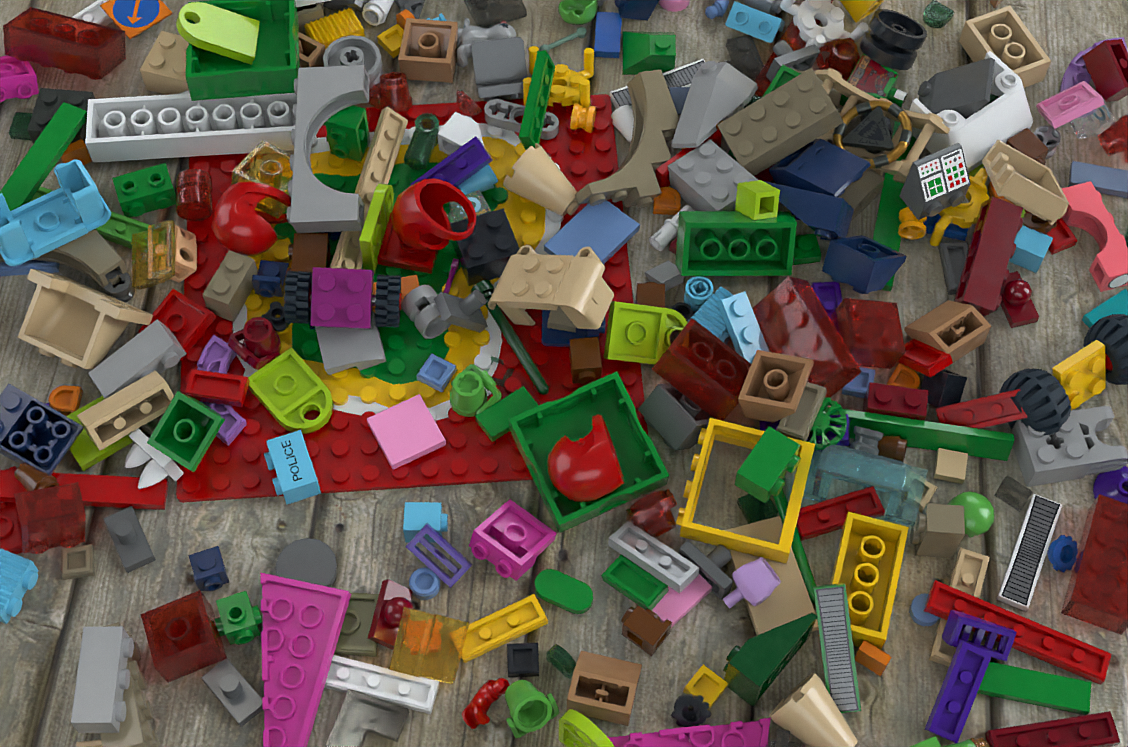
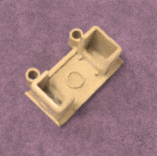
M524 245L518 250L517 254L510 256L488 302L489 309H494L497 304L514 324L534 325L535 322L527 314L526 309L557 310L559 306L578 329L596 330L600 328L614 293L602 278L605 266L591 247H584L579 250L576 256L537 254L530 245Z

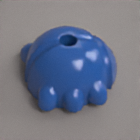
M1060 535L1048 547L1047 555L1053 565V569L1056 571L1060 570L1061 572H1065L1066 569L1072 570L1077 560L1078 549L1077 541H1072L1071 536Z

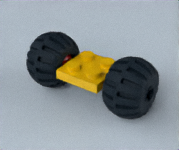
M1112 314L1096 321L1084 338V348L1052 368V375L1042 369H1024L1015 372L1003 383L999 393L1020 389L1016 396L1010 398L1019 411L1022 413V407L1027 415V418L1021 419V423H1024L1027 428L1030 426L1032 429H1035L1034 431L1045 432L1044 435L1056 433L1068 420L1071 410L1078 408L1094 395L1100 394L1106 388V381L1115 385L1128 384V315ZM1016 421L1007 422L1011 429H1013Z

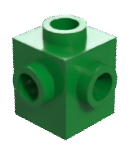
M247 591L216 600L220 617L215 618L216 626L220 637L226 635L230 645L235 643L237 645L251 642L254 637L261 635L258 624L263 623L258 605L252 606Z

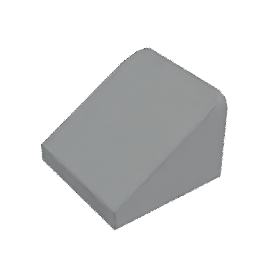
M669 260L645 272L650 282L665 284V291L683 283L684 279L677 266Z

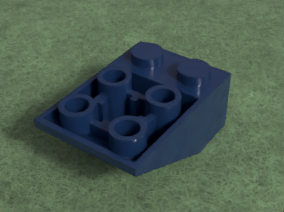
M815 139L778 161L769 169V172L776 184L839 197L844 194L846 187L863 176V172L871 164L869 161L823 139Z
M8 383L0 394V454L20 464H28L32 468L51 475L82 432L84 426Z

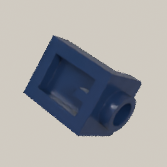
M261 260L257 275L252 277L255 294L267 298L274 296L283 297L286 286L287 268H290L289 263Z
M219 546L188 555L194 573V581L200 592L215 591L221 588L223 584L229 583Z

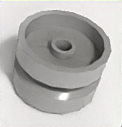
M351 35L333 41L326 48L323 56L324 67L364 65L370 77L369 100L376 97L382 89L384 77L380 51L373 41L362 36Z

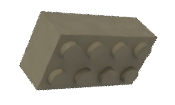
M810 68L717 126L737 162L755 176L844 122L814 70Z
M117 622L103 627L121 626V624ZM127 631L129 637L132 638L130 631ZM133 642V655L127 660L130 684L128 689H124L123 701L126 703V718L124 722H120L119 733H100L102 747H160L157 733L151 729L149 720L153 719V711L149 700H145L143 690L147 689V683L143 671H139L136 662L141 660L137 642Z

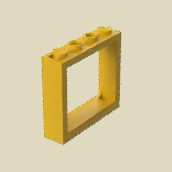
M710 418L707 429L701 428L697 444L702 445L700 454L694 453L690 471L695 472L693 481L687 480L683 494V497L688 499L686 508L680 507L676 525L681 526L680 537L715 546L720 544L726 549L786 564L815 444L790 438L800 444L798 456L801 460L796 468L779 543L775 544L693 523L714 440L753 449L765 432Z

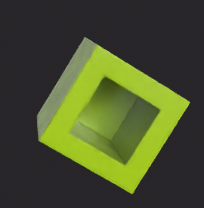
M762 180L738 183L735 210L752 220L777 217L780 190Z

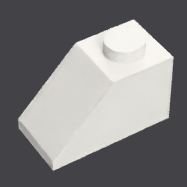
M455 112L438 132L439 150L451 155L475 136L483 144L478 123L469 116H463Z

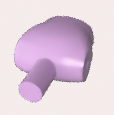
M760 557L753 562H748L732 573V578L737 588L725 596L723 601L731 608L745 598L753 606H757L772 594L781 581L770 564L763 557Z

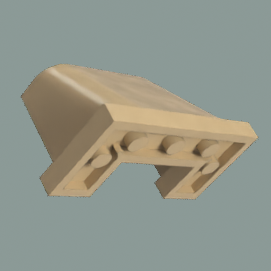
M30 269L27 280L36 283L37 287L17 338L39 347L38 352L52 358H55V356L60 357V363L73 368L80 366L84 369L92 370L102 362L130 322L150 325L153 315L66 276Z

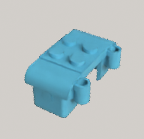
M74 159L68 163H60L55 167L54 172L60 185L59 189L14 210H9L3 194H0V254L7 265L17 266L37 258L104 225L110 219L111 211L80 160Z

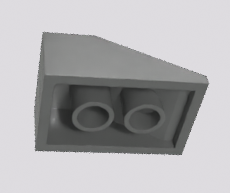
M990 57L936 73L928 81H924L920 85L918 90L919 101L934 114H938L943 110H954L967 119L990 101L995 59Z

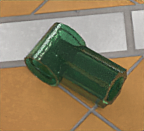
M425 113L418 116L415 120V131L404 156V163L410 166L411 169L418 171L426 169L434 147L438 145L440 127L438 118L435 115Z

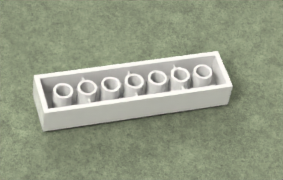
M190 93L88 99L85 144L93 163L294 150L291 141V131L295 129L296 120L293 118L292 108L293 104L297 103V95L295 93L197 101H191Z

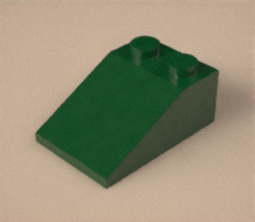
M812 612L748 639L742 647L736 645L727 656L726 660L728 662L723 669L726 672L724 680L728 683V688L753 707L809 639L817 615Z

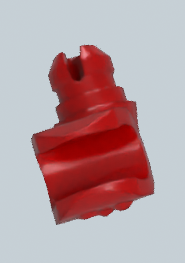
M504 678L488 680L462 712L463 720L472 730L476 729L479 724L485 725L490 722L491 719L487 715L488 709L502 694H505L510 686L508 680Z

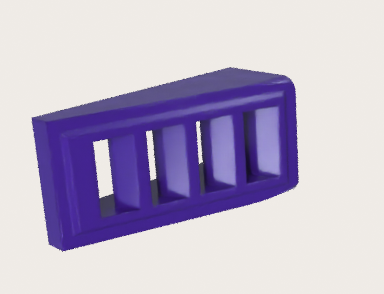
M951 610L942 639L949 646L957 647L959 641H965L991 653L992 658L1007 661L1017 632L1001 625ZM972 627H976L972 641H969ZM987 630L989 633L983 646L981 642ZM997 634H1001L1002 636L997 647V650L992 649Z

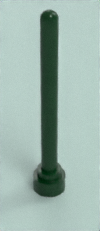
M483 280L478 282L471 289V293L474 290H478L484 295L486 299V304L484 305L492 315L537 391L541 395L548 394L549 386L501 308L496 304L494 309H489L488 302L495 289L491 281Z

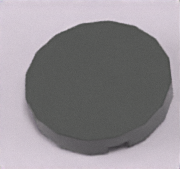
M304 538L295 540L282 550L277 558L275 569L276 575L279 577L331 587L337 575V562L335 554L327 544L317 539Z

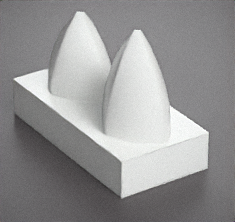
M136 429L129 435L135 444L130 448L126 456L125 467H138L152 459L140 476L139 489L152 486L162 481L168 475L176 482L184 474L170 457L147 444L149 438L141 430Z

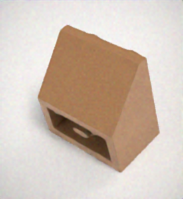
M947 300L906 326L904 331L911 339H916L950 354L954 363L982 345L992 326L973 305Z
M581 651L571 680L566 712L568 709H573L587 717L629 726L642 664Z

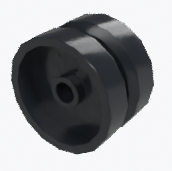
M878 9L874 12L869 23L871 30L864 33L860 42V49L870 59L883 66L896 70H908L912 67L917 57L916 50L922 47L927 37V31L920 23L907 15L893 10Z

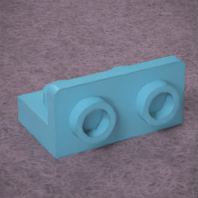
M734 1L725 23L729 28L768 43L774 42L777 32H782L786 24L785 21L736 1Z

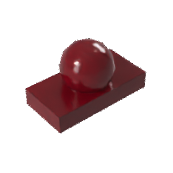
M1018 271L1009 273L999 295L1002 296L1000 305L1010 327L1014 328L1036 323L1039 315L1031 300V286L1027 281L1022 280Z
M390 579L382 581L367 639L391 650L399 648L403 628L411 623L414 617V607L410 602L412 590Z

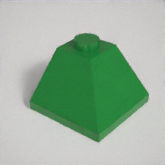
M623 31L622 75H637L640 72L662 70V73L675 69L676 35L674 32Z
M177 391L147 444L194 472L225 419L195 398Z

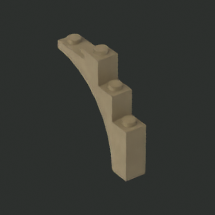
M662 70L640 72L627 83L634 118L632 140L627 156L613 175L606 179L589 183L577 192L575 197L578 205L590 203V206H595L612 199L613 202L624 200L626 207L637 206L641 209L652 205L653 199L662 193L655 176L656 169L671 159L666 142L673 139L679 122V116Z
M96 229L48 253L33 258L75 268L91 277L103 289L109 284L108 282L115 285L121 281V275H117L115 278L107 281L105 275L110 271L120 270L122 274L128 273L123 259ZM0 254V263L5 262Z

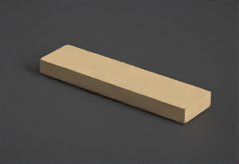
M960 547L949 586L979 598L990 557ZM940 618L929 660L949 667L957 647L949 646L942 639L947 620Z

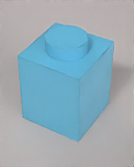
M1022 225L1020 231L1015 236L1016 250L1012 258L1009 259V262L1037 273L1053 238Z
M405 502L403 525L405 542L412 540L426 523L441 536L442 532H448V514H443L441 503ZM427 533L424 535L427 540L436 543Z

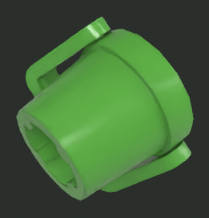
M474 364L467 366L451 382L450 405L461 416H476L500 401L502 397L501 392L496 387V382L487 371H482L480 367ZM487 391H490L493 396L487 401Z
M527 680L513 682L505 692V701L511 716L506 721L515 738H520L529 732L542 728L549 720L559 714L558 706L552 694L549 693L545 696L544 693L539 692Z

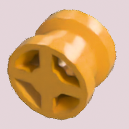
M574 103L570 129L577 130L581 128L586 132L592 133L596 106L586 108L582 107L581 104Z
M908 207L903 208L899 212L901 224L898 227V234L902 238L910 240L924 237L926 234L924 222L927 217L918 220Z

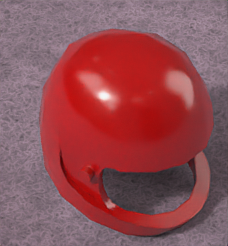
M433 178L418 181L398 195L391 212V219L398 238L408 247L425 252H433L443 249L448 245L449 240L460 241L468 238L473 233L476 225V212L472 202L461 190L449 182ZM457 202L462 206L469 222L466 231L461 233L451 231L449 219L443 209L445 203Z
M255 182L232 184L222 194L213 211L211 228L218 242L227 250L244 256H257L268 251L278 240L276 232L270 224L288 222L287 213L270 214L255 210L257 204L265 198H272L288 207L291 206V197L283 191L265 184Z
M602 415L592 416L593 428L587 436L580 438L578 441H571L565 435L555 444L548 455L549 477L555 488L569 500L577 502L593 501L613 492L624 484L616 451Z

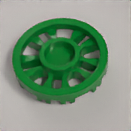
M830 397L824 398L810 431L813 435L809 442L815 444L814 450H824L833 447L843 438L846 432L847 419L841 405L837 401L831 400ZM828 405L831 406L830 409H829V410L827 411V413H826V412H825V409L827 408V406H828ZM836 411H838V413L841 416L838 418L830 417L831 414L835 413ZM831 424L842 425V426H841V428H839V427L831 426ZM828 431H832L837 436L829 441L825 434ZM817 436H822V443L817 444Z

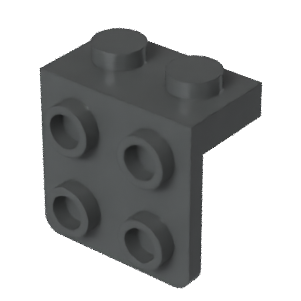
M511 37L472 43L471 49L477 96L484 98V102L500 99L499 96L510 95L511 99L523 98V79L527 77L523 39L521 37Z

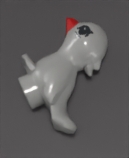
M465 18L463 28H458L457 65L463 68L467 66L468 59L472 57V43L516 37L515 29L504 20L486 29L470 26L469 18Z

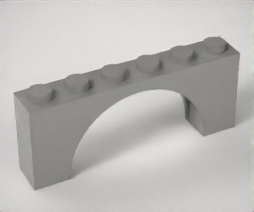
M364 65L304 67L298 69V78L294 79L297 103L293 104L292 112L296 124L295 129L291 131L294 154L290 155V168L293 171V179L289 180L288 183L291 206L287 207V220L297 233L362 231L365 204L359 194L340 192L320 182L313 174L310 154L317 132L331 116L346 107L369 102L370 77Z

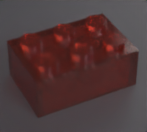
M691 318L652 370L713 418L724 421L739 404L738 397L751 363Z

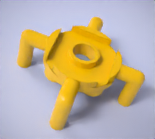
M531 46L528 49L529 73L531 75L533 74L537 51H539V48L536 46ZM584 49V70L580 72L568 69V66L565 64L555 65L548 106H553V102L561 103L562 106H570L574 103L581 104L582 107L586 108L590 106V81L587 79L594 75V49ZM531 77L523 79L524 105H526Z
M981 168L974 177L969 175L970 186L965 195L969 201L968 203H961L956 207L950 206L938 213L941 218L935 224L929 240L932 246L940 245L945 229L950 223L956 224L961 228H970L972 224L976 223L981 204L989 199L988 189L985 185L988 174L985 168Z

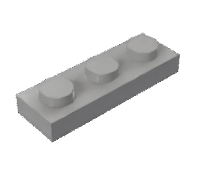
M627 521L609 537V547L678 593L682 592L699 575V567L630 521Z

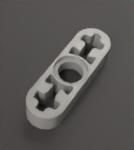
M500 99L490 100L484 107L485 120L491 126L520 133L522 123H518L514 119L524 114L525 106ZM546 112L543 127L546 124L550 125L547 128H542L540 139L549 140L557 136L559 120L553 113Z

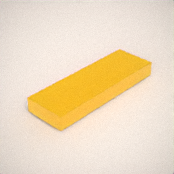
M532 594L450 634L463 662L466 663L548 624V619L535 594Z

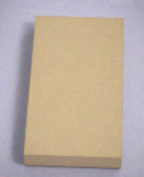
M780 516L724 531L778 544L783 523ZM792 548L790 549L786 564L765 559L781 581L772 594L757 606H753L744 598L756 635L812 612L816 615ZM727 549L732 556L730 560L734 571L748 562H753L760 558ZM817 619L812 629V632L819 630Z

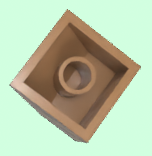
M406 18L398 58L401 78L453 83L457 63L458 22Z
M757 350L738 397L745 417L773 423L794 414L814 361L812 359Z

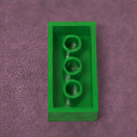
M679 211L675 265L681 276H791L797 222L789 211H778L777 217L752 220L738 211Z

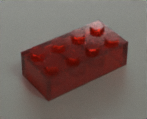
M33 7L28 8L3 25L5 55L15 57L19 61H31L40 64L42 67H54L66 73H77L87 76L92 80H101L126 60L125 31Z
M788 276L752 308L763 337L773 353L812 359L814 361L807 382L826 387L827 393L825 397L831 398L862 372L808 280Z
M1099 494L1088 511L1078 548V555L1076 556L1077 560L1072 570L1061 614L1122 635L1128 628V504Z

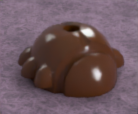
M1025 213L1022 225L1039 233L1047 234L1056 227L1057 223L1055 222L1051 226L1048 220L1045 221L1032 213Z

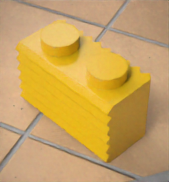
M351 7L304 25L306 36L325 45V50L333 41L341 37L351 35L365 37L364 28Z

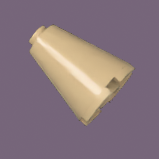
M538 143L535 144V148L533 146L529 147L513 165L514 175L512 178L507 175L504 180L503 186L506 189L558 215L565 216L568 213L571 216L579 207L575 197L577 191Z
M815 673L807 676L791 690L792 693L786 699L783 698L769 714L773 722L810 747H854L858 742L822 680Z

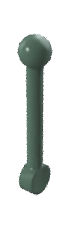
M579 27L575 33L549 45H541L539 50H546L549 53L550 49L574 38H584L587 30L584 27Z

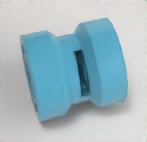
M704 276L690 278L685 286L684 303L690 305L692 310L697 312L708 301L709 297L713 295L712 282Z

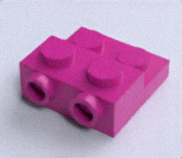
M24 53L0 57V102L10 98L25 99L39 94L36 73Z
M509 499L473 530L469 547H471L472 553L477 559L484 560L486 558L494 564L500 576L504 578L510 576L517 581L534 565L537 556L555 540L557 533Z

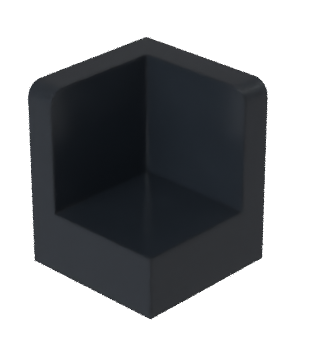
M943 369L932 377L924 375L920 389L928 390L927 403L939 408L959 403L967 377Z

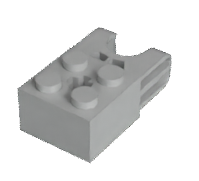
M1100 406L1073 410L1068 420L1060 427V430L1050 435H1044L1045 432L1034 431L1035 429H1032L1030 426L1027 428L1024 423H1021V419L1017 420L1010 433L1014 434L1013 449L1026 487L1081 479L1085 475L1122 469L1128 463L1127 449L1124 446L1106 445L1098 440L1095 432L1107 429L1115 417L1112 408Z

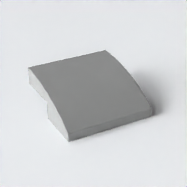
M373 311L371 329L315 327L324 369L328 375L354 366L360 371L386 362L379 329L375 326V313Z

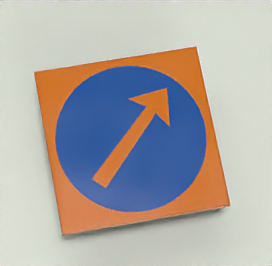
M108 0L100 5L113 20L117 28L129 39L134 38L173 14L161 0Z

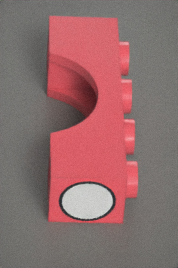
M1091 181L1062 188L1069 202L1067 211L1062 219L1067 226L1078 227L1087 231L1098 243L1100 253L1096 255L1089 271L1100 292L1128 285V247L1126 246V240L1115 226L1112 214L1107 211L1103 204L1100 192L1095 189Z

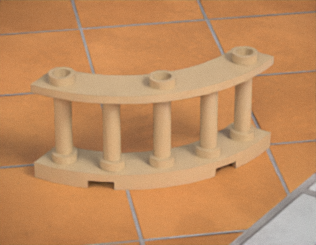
M828 68V70L815 71L817 77L823 81L822 86L827 94L833 88L848 97L839 114L841 117L852 107L866 101L883 100L891 102L885 98L877 99L842 79V75L834 69ZM905 110L911 120L912 127L921 129V133L905 160H895L889 165L872 170L880 176L884 172L894 175V181L905 183L912 163L918 160L933 132L949 133L950 129L942 123L943 119L934 113L922 114ZM883 111L884 117L900 122L890 113ZM901 124L892 138L894 148L897 146L901 136ZM834 129L817 139H823L833 144ZM845 146L849 152L862 159L878 157V155L867 152L865 148ZM885 151L883 154H880L879 156L887 154L890 151Z

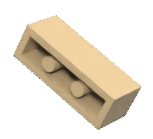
M155 370L78 414L77 417L96 447L102 450L164 414L174 395L167 382Z

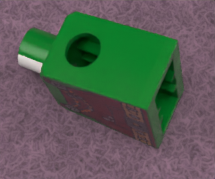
M862 54L847 81L863 92L877 99L885 98L901 108L908 94L895 88L899 76L896 71L873 61L865 54ZM843 94L840 100V105L844 106L848 100V97L844 96Z

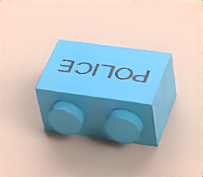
M301 430L266 441L269 452L264 453L268 469L276 470L277 477L273 478L272 481L277 496L283 494L286 504H290L321 494Z

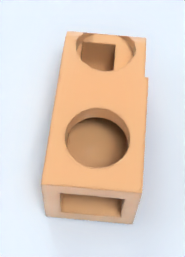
M177 225L170 226L163 237V245L165 246L164 262L159 265V274L180 283L197 270L196 236L194 233L184 230Z

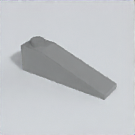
M708 61L702 63L692 79L671 143L672 147L697 148L717 131L716 125L719 122L733 116V110L738 106L744 107L750 102L758 89L757 83L727 62L716 63L715 61Z

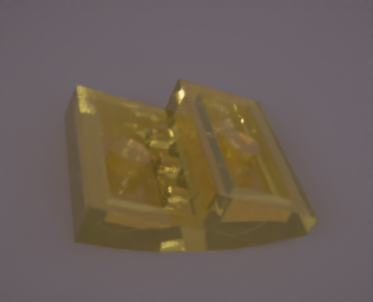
M168 220L148 225L147 231L132 234L133 288L138 290L149 288L175 276V221Z
M404 607L389 670L415 677L422 676L451 685L454 684L469 622Z

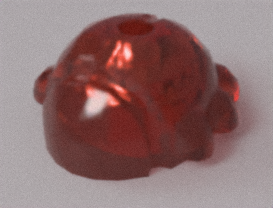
M457 90L456 105L465 115L475 116L483 111L464 91Z

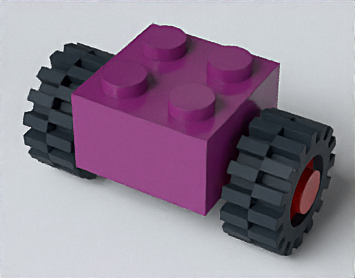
M313 267V278L312 272L287 271L284 296L285 322L309 324L311 320L312 327L371 329L372 306L376 305V327H399L402 304L401 276L378 275L376 295H373V270Z

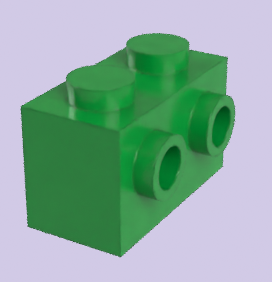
M352 105L335 113L323 125L326 126V141L329 142L331 154L339 158H348L361 162L371 142L366 108Z
M166 163L112 178L120 206L126 217H138L144 213L179 204Z
M769 426L737 471L734 485L766 504L771 495L777 497L785 484V481L782 479L786 473L790 472L792 474L801 460L798 456L800 444Z

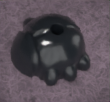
M683 694L676 699L671 717L677 719L676 724L678 726H699V724L705 722L706 718L711 716V712L707 710L709 703L703 702L704 698L702 695Z

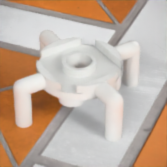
M783 0L780 3L782 10L793 15L794 26H798L800 30L799 36L806 42L805 47L815 44L819 49L826 45L834 44L838 39L849 45H854L869 29L868 25L862 22L852 33L845 31L843 22L844 12L839 7L831 4V0H805L800 6L793 4L796 0ZM815 19L820 20L823 24V27L818 26L816 24Z

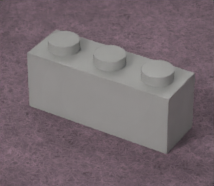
M157 319L88 374L106 399L155 370L159 374L163 373L168 368L175 366L187 353L171 330Z
M123 626L83 627L71 724L78 733H119L120 722L125 721L126 703L123 701L124 689H128L130 684L127 660L133 655L134 643L133 638L129 637Z

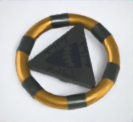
M883 100L866 101L852 107L841 117L844 123L835 127L833 145L846 151L848 150L845 146L865 148L867 152L872 154L890 151L873 159H864L871 164L867 169L879 168L889 165L905 152L913 134L912 123L905 110L895 103ZM872 111L843 139L847 125L852 119ZM883 111L897 118L902 126L901 136L895 148Z

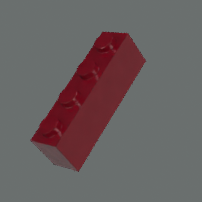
M993 196L981 204L954 302L973 305L983 317L995 312L999 308L1002 296L999 295L1001 287L1009 275L1007 265L1016 250L1015 236L1023 224V218H1021L1023 207Z

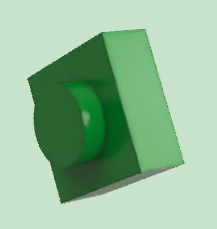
M814 233L797 235L795 237L793 265L821 261L822 255L816 235Z

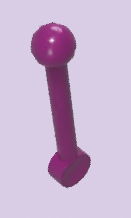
M453 258L444 293L449 294L455 272L459 267V259Z

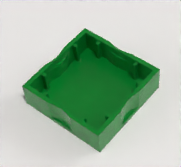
M295 0L197 1L258 20L260 23L255 59L252 65L198 48L189 43L186 50V81L191 101L295 93L294 79L298 78V69L300 68L299 24ZM187 19L188 22L196 24L194 21Z
M617 371L578 388L564 398L543 403L509 418V430L558 533H562L667 485L669 474L651 438L640 425L635 406ZM602 415L616 451L624 484L613 492L593 501L577 502L569 500L555 488L549 477L548 455L555 444L565 435L571 441H578L580 438L587 436L593 428L592 416Z

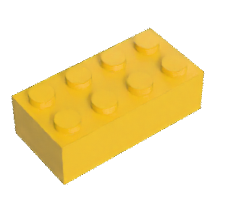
M848 512L841 532L830 585L841 583L846 585L853 646L860 647L863 641H867L881 650L887 638L909 527Z

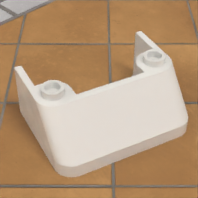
M991 51L986 53L985 59L990 57L995 59L991 94L999 98L967 119L954 110H943L936 114L943 119L942 123L950 131L948 134L933 132L925 146L933 154L959 143L963 149L968 173L982 164L983 158L997 140L1006 143L1009 138L1028 128L1030 130L1033 123L1022 80ZM917 98L912 101L909 111L922 114L932 113ZM912 127V135L917 139L922 130Z

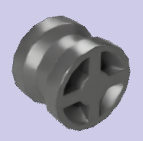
M1040 126L1035 130L1034 135L1049 148L1045 158L1049 159L1055 154L1061 140V135L1052 126Z

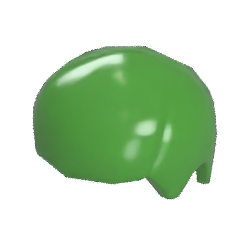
M563 0L558 6V12L568 24H587L593 20L597 13L598 0Z
M971 491L960 493L947 504L964 506L965 534L970 538L986 533L994 523L993 506L988 501V498L979 493Z

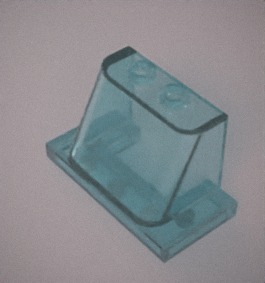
M831 445L824 450H814L803 498L818 502L827 500L832 478L865 487L874 486L876 490L891 493L884 519L914 526L928 470L844 446Z

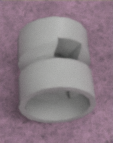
M421 285L405 296L401 308L408 318L414 322L421 335L426 339H432L445 332L451 324L442 320L434 301L438 294L430 285Z

